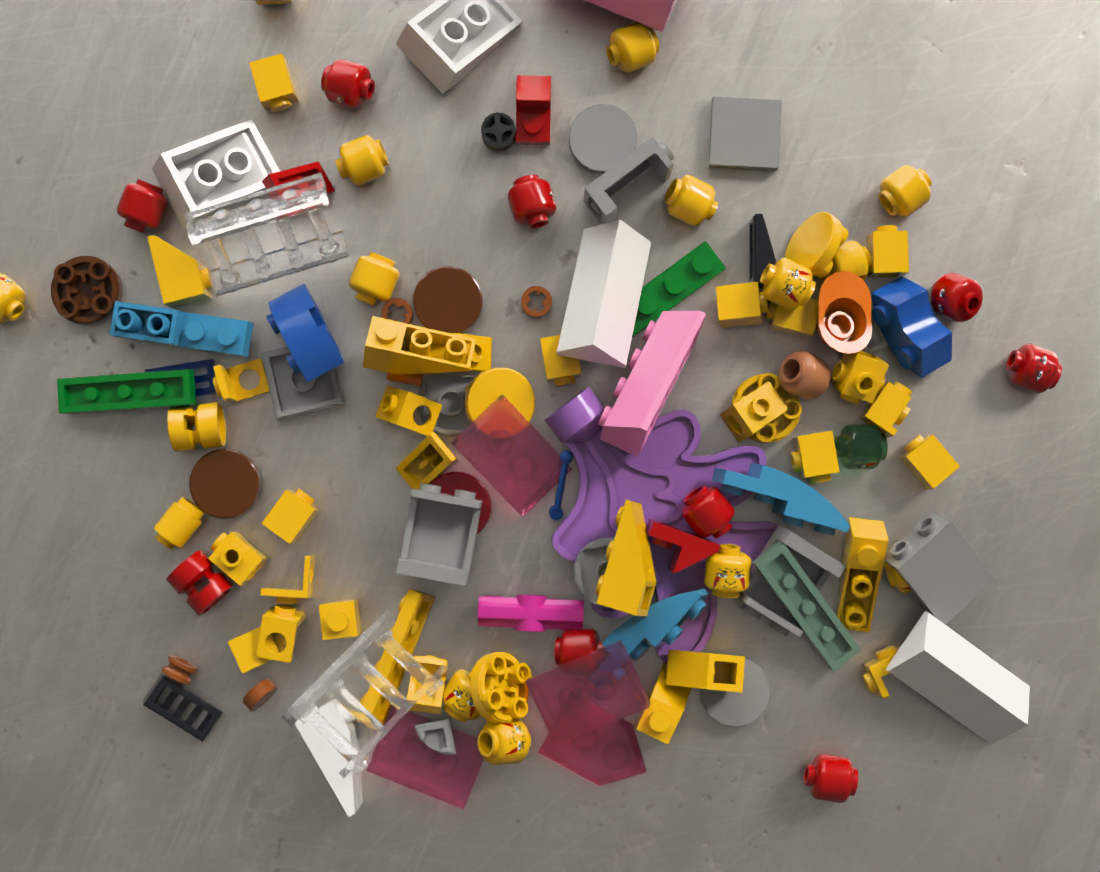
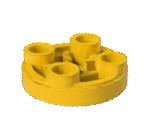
M815 213L807 218L794 232L786 248L785 258L810 269L812 277L816 275L819 278H824L832 269V259L839 247L847 240L848 230L830 213Z
M509 368L485 370L478 374L465 388V410L472 425L482 434L500 438L515 435L528 425L535 409L533 389L528 380L515 370Z
M772 373L755 375L744 381L735 391L731 401L732 406L769 381L787 406L788 410L748 437L749 440L758 443H773L788 436L798 424L802 412L799 397L787 393L780 385L779 376ZM732 417L734 424L742 432L740 424Z
M506 652L489 653L482 656L476 662L471 674L470 690L473 703L484 719L491 723H508L527 715L528 682L531 679L529 666L526 663H519L514 656Z

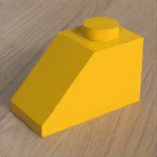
M155 235L147 236L163 303L166 306L174 308L211 298L209 289L213 288L214 284L209 268H204L196 259Z
M663 662L634 726L636 730L668 745L684 712L692 688L665 685L667 663Z

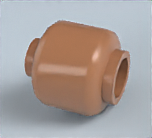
M802 350L788 355L781 363L779 369L781 387L787 393L805 400H812L821 396L828 388L831 380V371L828 364L822 358Z

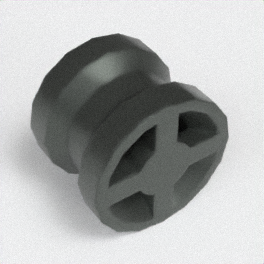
M496 112L484 119L481 133L486 147L493 152H504L510 149L516 140V128L510 116Z

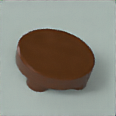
M78 256L59 264L55 268L51 283V298L55 308L62 317L80 325H96L106 321L113 315L115 301L121 302L122 283L115 269L107 262L93 256Z
M442 266L427 272L420 279L414 291L413 305L415 313L424 327L446 333L463 334L480 317L483 297L479 284L470 273L458 267Z
M218 449L205 454L197 461L190 475L189 488L192 499L200 510L212 517L228 519L238 517L252 509L260 493L261 479L256 464L248 456L231 449Z

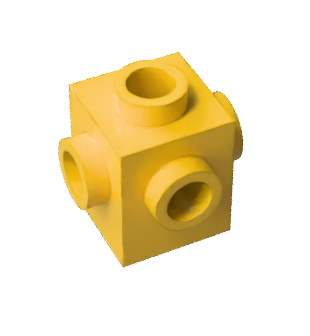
M862 350L858 353L843 354L842 359L833 368V381L831 384L841 392L840 397L846 401L859 404L860 400L873 404L876 395H879L884 388L885 374L889 364L880 357Z

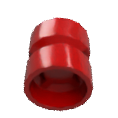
M202 550L196 551L184 560L166 579L178 594H186L188 596L186 603L198 616H202L214 607L234 587L222 572H214L212 570L214 563L208 559ZM206 578L209 584L198 592L195 587Z

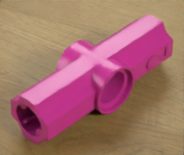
M516 595V597L479 596L478 626L511 627L517 631L544 632L546 629H583L584 600L547 599V596Z

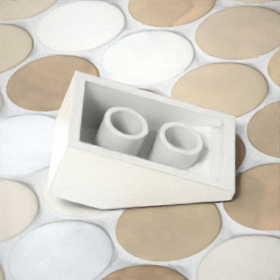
M437 0L407 22L396 45L435 87L444 94L478 66L523 21L503 0Z
M252 119L161 153L152 167L183 229L212 219L266 191L262 180L268 174L279 172Z
M340 694L304 715L294 724L348 817H351L363 803L358 723L355 720L358 717V712L349 698L344 700Z

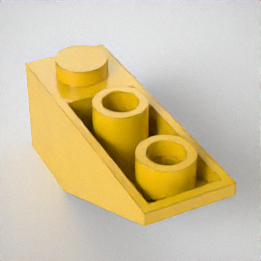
M372 316L365 343L363 367L396 375L470 371L476 339Z
M626 499L624 506L619 508L616 516V526L618 529L615 539L609 543L606 551L608 564L605 575H602L597 583L596 594L598 599L596 604L635 616L647 617L657 582L642 504Z
M849 517L848 524L850 527L849 531L845 534L841 563L846 568L839 578L836 616L846 630L870 632L889 540L884 521Z

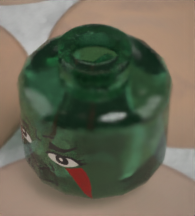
M848 424L842 428L839 436L834 438L837 457H839L842 466L847 469H875L887 456V438L875 425Z

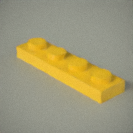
M409 588L407 594L401 599L398 607L399 615L394 627L389 630L386 636V647L381 660L375 664L372 671L373 679L368 692L363 695L359 703L360 712L356 719L357 721L367 726H384L434 602V596Z

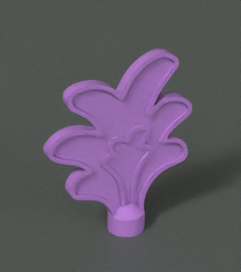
M588 386L545 419V422L558 439L565 443L570 452H572L579 473V489L576 501L569 514L553 532L551 537L552 546L562 557L575 562L578 553L589 542L599 538H615L618 529L616 526V516L619 508L624 506L626 499L642 504L646 526L649 518L696 534L682 515V509L685 505L683 499L701 485H706L707 488L715 486L721 490L723 484L712 481L715 468L748 475L751 463L766 466V455L757 446H738L710 455L692 456L691 454L697 449L701 439V426L692 412L674 410L658 417L639 456L636 457L600 440L603 427L598 425V422L605 407ZM743 490L742 496L721 491L733 507L739 505L753 494V492ZM730 521L729 523L732 527L723 536L717 539L713 535L705 538L713 540L719 545H738L741 547L740 552L747 554L753 562L762 552L778 524L769 521ZM648 535L657 582L655 586L657 602L678 594L704 588L710 592L704 599V602L707 604L705 609L695 619L692 620L688 617L680 626L684 631L670 646L665 643L655 647L658 657L667 663L668 649L701 652L705 648L715 626L717 596L713 595L712 590L704 584L706 558L679 572L671 573L668 568L676 545L673 544L671 549L658 546L651 542L653 536ZM590 603L592 609L601 617L619 618L629 615V613L612 608H602Z

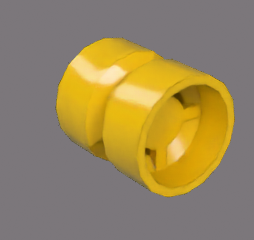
M220 402L199 404L197 410H194L190 405L169 408L167 416L168 433L174 452L195 450L198 444H201L205 449L225 446L226 424Z

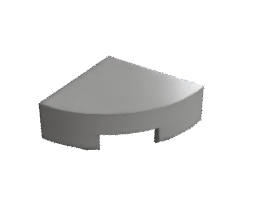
M450 718L415 724L418 737L429 748L441 754H456Z

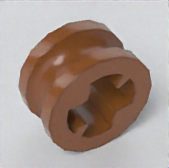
M541 286L528 288L521 298L522 309L528 316L533 318L545 316L552 306L550 292ZM537 293L538 297L541 293L545 296L546 299L542 303L543 310L536 311V307L534 310H531L527 306L531 301L530 294Z
M393 298L383 305L381 311L382 318L389 320L388 315H392V312L389 310L394 306L398 309L405 307L407 314H403L406 319L402 323L411 325L413 310L406 300Z
M169 655V665L162 668V673L180 683L190 685L192 681L190 675L191 673H196L198 668L183 658Z

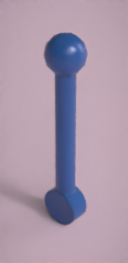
M568 450L560 454L562 465L554 505L549 509V515L553 520H559L563 517L561 502L568 465L573 460V454Z

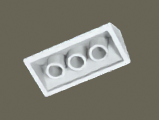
M620 219L590 227L583 231L557 348V355L626 368L651 242Z
M924 611L885 670L989 744L1027 726L1030 686L930 613Z

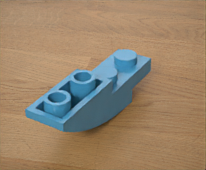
M115 301L109 335L200 352L248 357L254 323Z
M754 463L750 464L748 475L726 469H714L712 481L723 484L721 491L742 496L743 490L755 493L753 500L773 505L772 512L784 515L782 519L784 523L803 527L804 521L814 523V531L834 536L836 530L849 531L850 525L826 498L793 476L774 468Z
M704 588L678 594L650 605L647 617L635 615L630 617L602 642L611 654L589 679L598 688L609 684L615 686L627 674L628 671L624 667L633 658L637 661L650 648V645L647 643L648 641L654 647L665 643L670 646L684 631L680 626L688 617L692 620L695 619L705 609L707 604L704 602V599L710 592Z

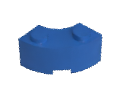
M901 276L872 292V318L879 326L886 342L904 369H909L920 378H923L952 361V332L942 325L934 314L929 303L926 288Z
M305 283L268 302L271 314L267 315L266 318L276 335L281 333L291 354L287 355L286 358L295 374L302 372L306 381L309 382L345 363L342 353Z

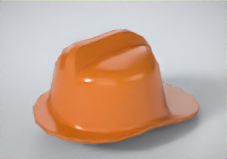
M847 271L835 272L827 277L821 285L818 295L817 333L823 343L831 347L833 351L844 354L858 353L868 345L872 334L869 288L863 279Z

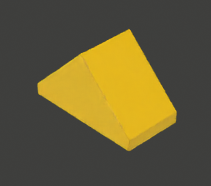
M432 432L395 469L412 489H420V483L430 484L459 460L435 432Z

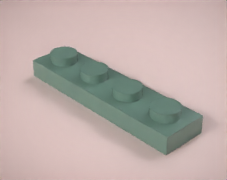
M778 541L752 562L832 671L835 672L861 651L860 647L784 543Z

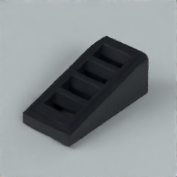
M755 214L749 221V283L758 282L759 288H764V284L760 283L762 273L769 263L775 265L776 259L763 214Z
M164 673L160 674L143 699L144 706L202 742L223 713L182 683L166 676ZM167 686L172 690L161 704L157 700ZM178 694H180L184 698L173 712L169 708ZM190 702H193L196 706L187 719H183L181 717ZM204 709L208 714L199 727L196 728L192 724Z

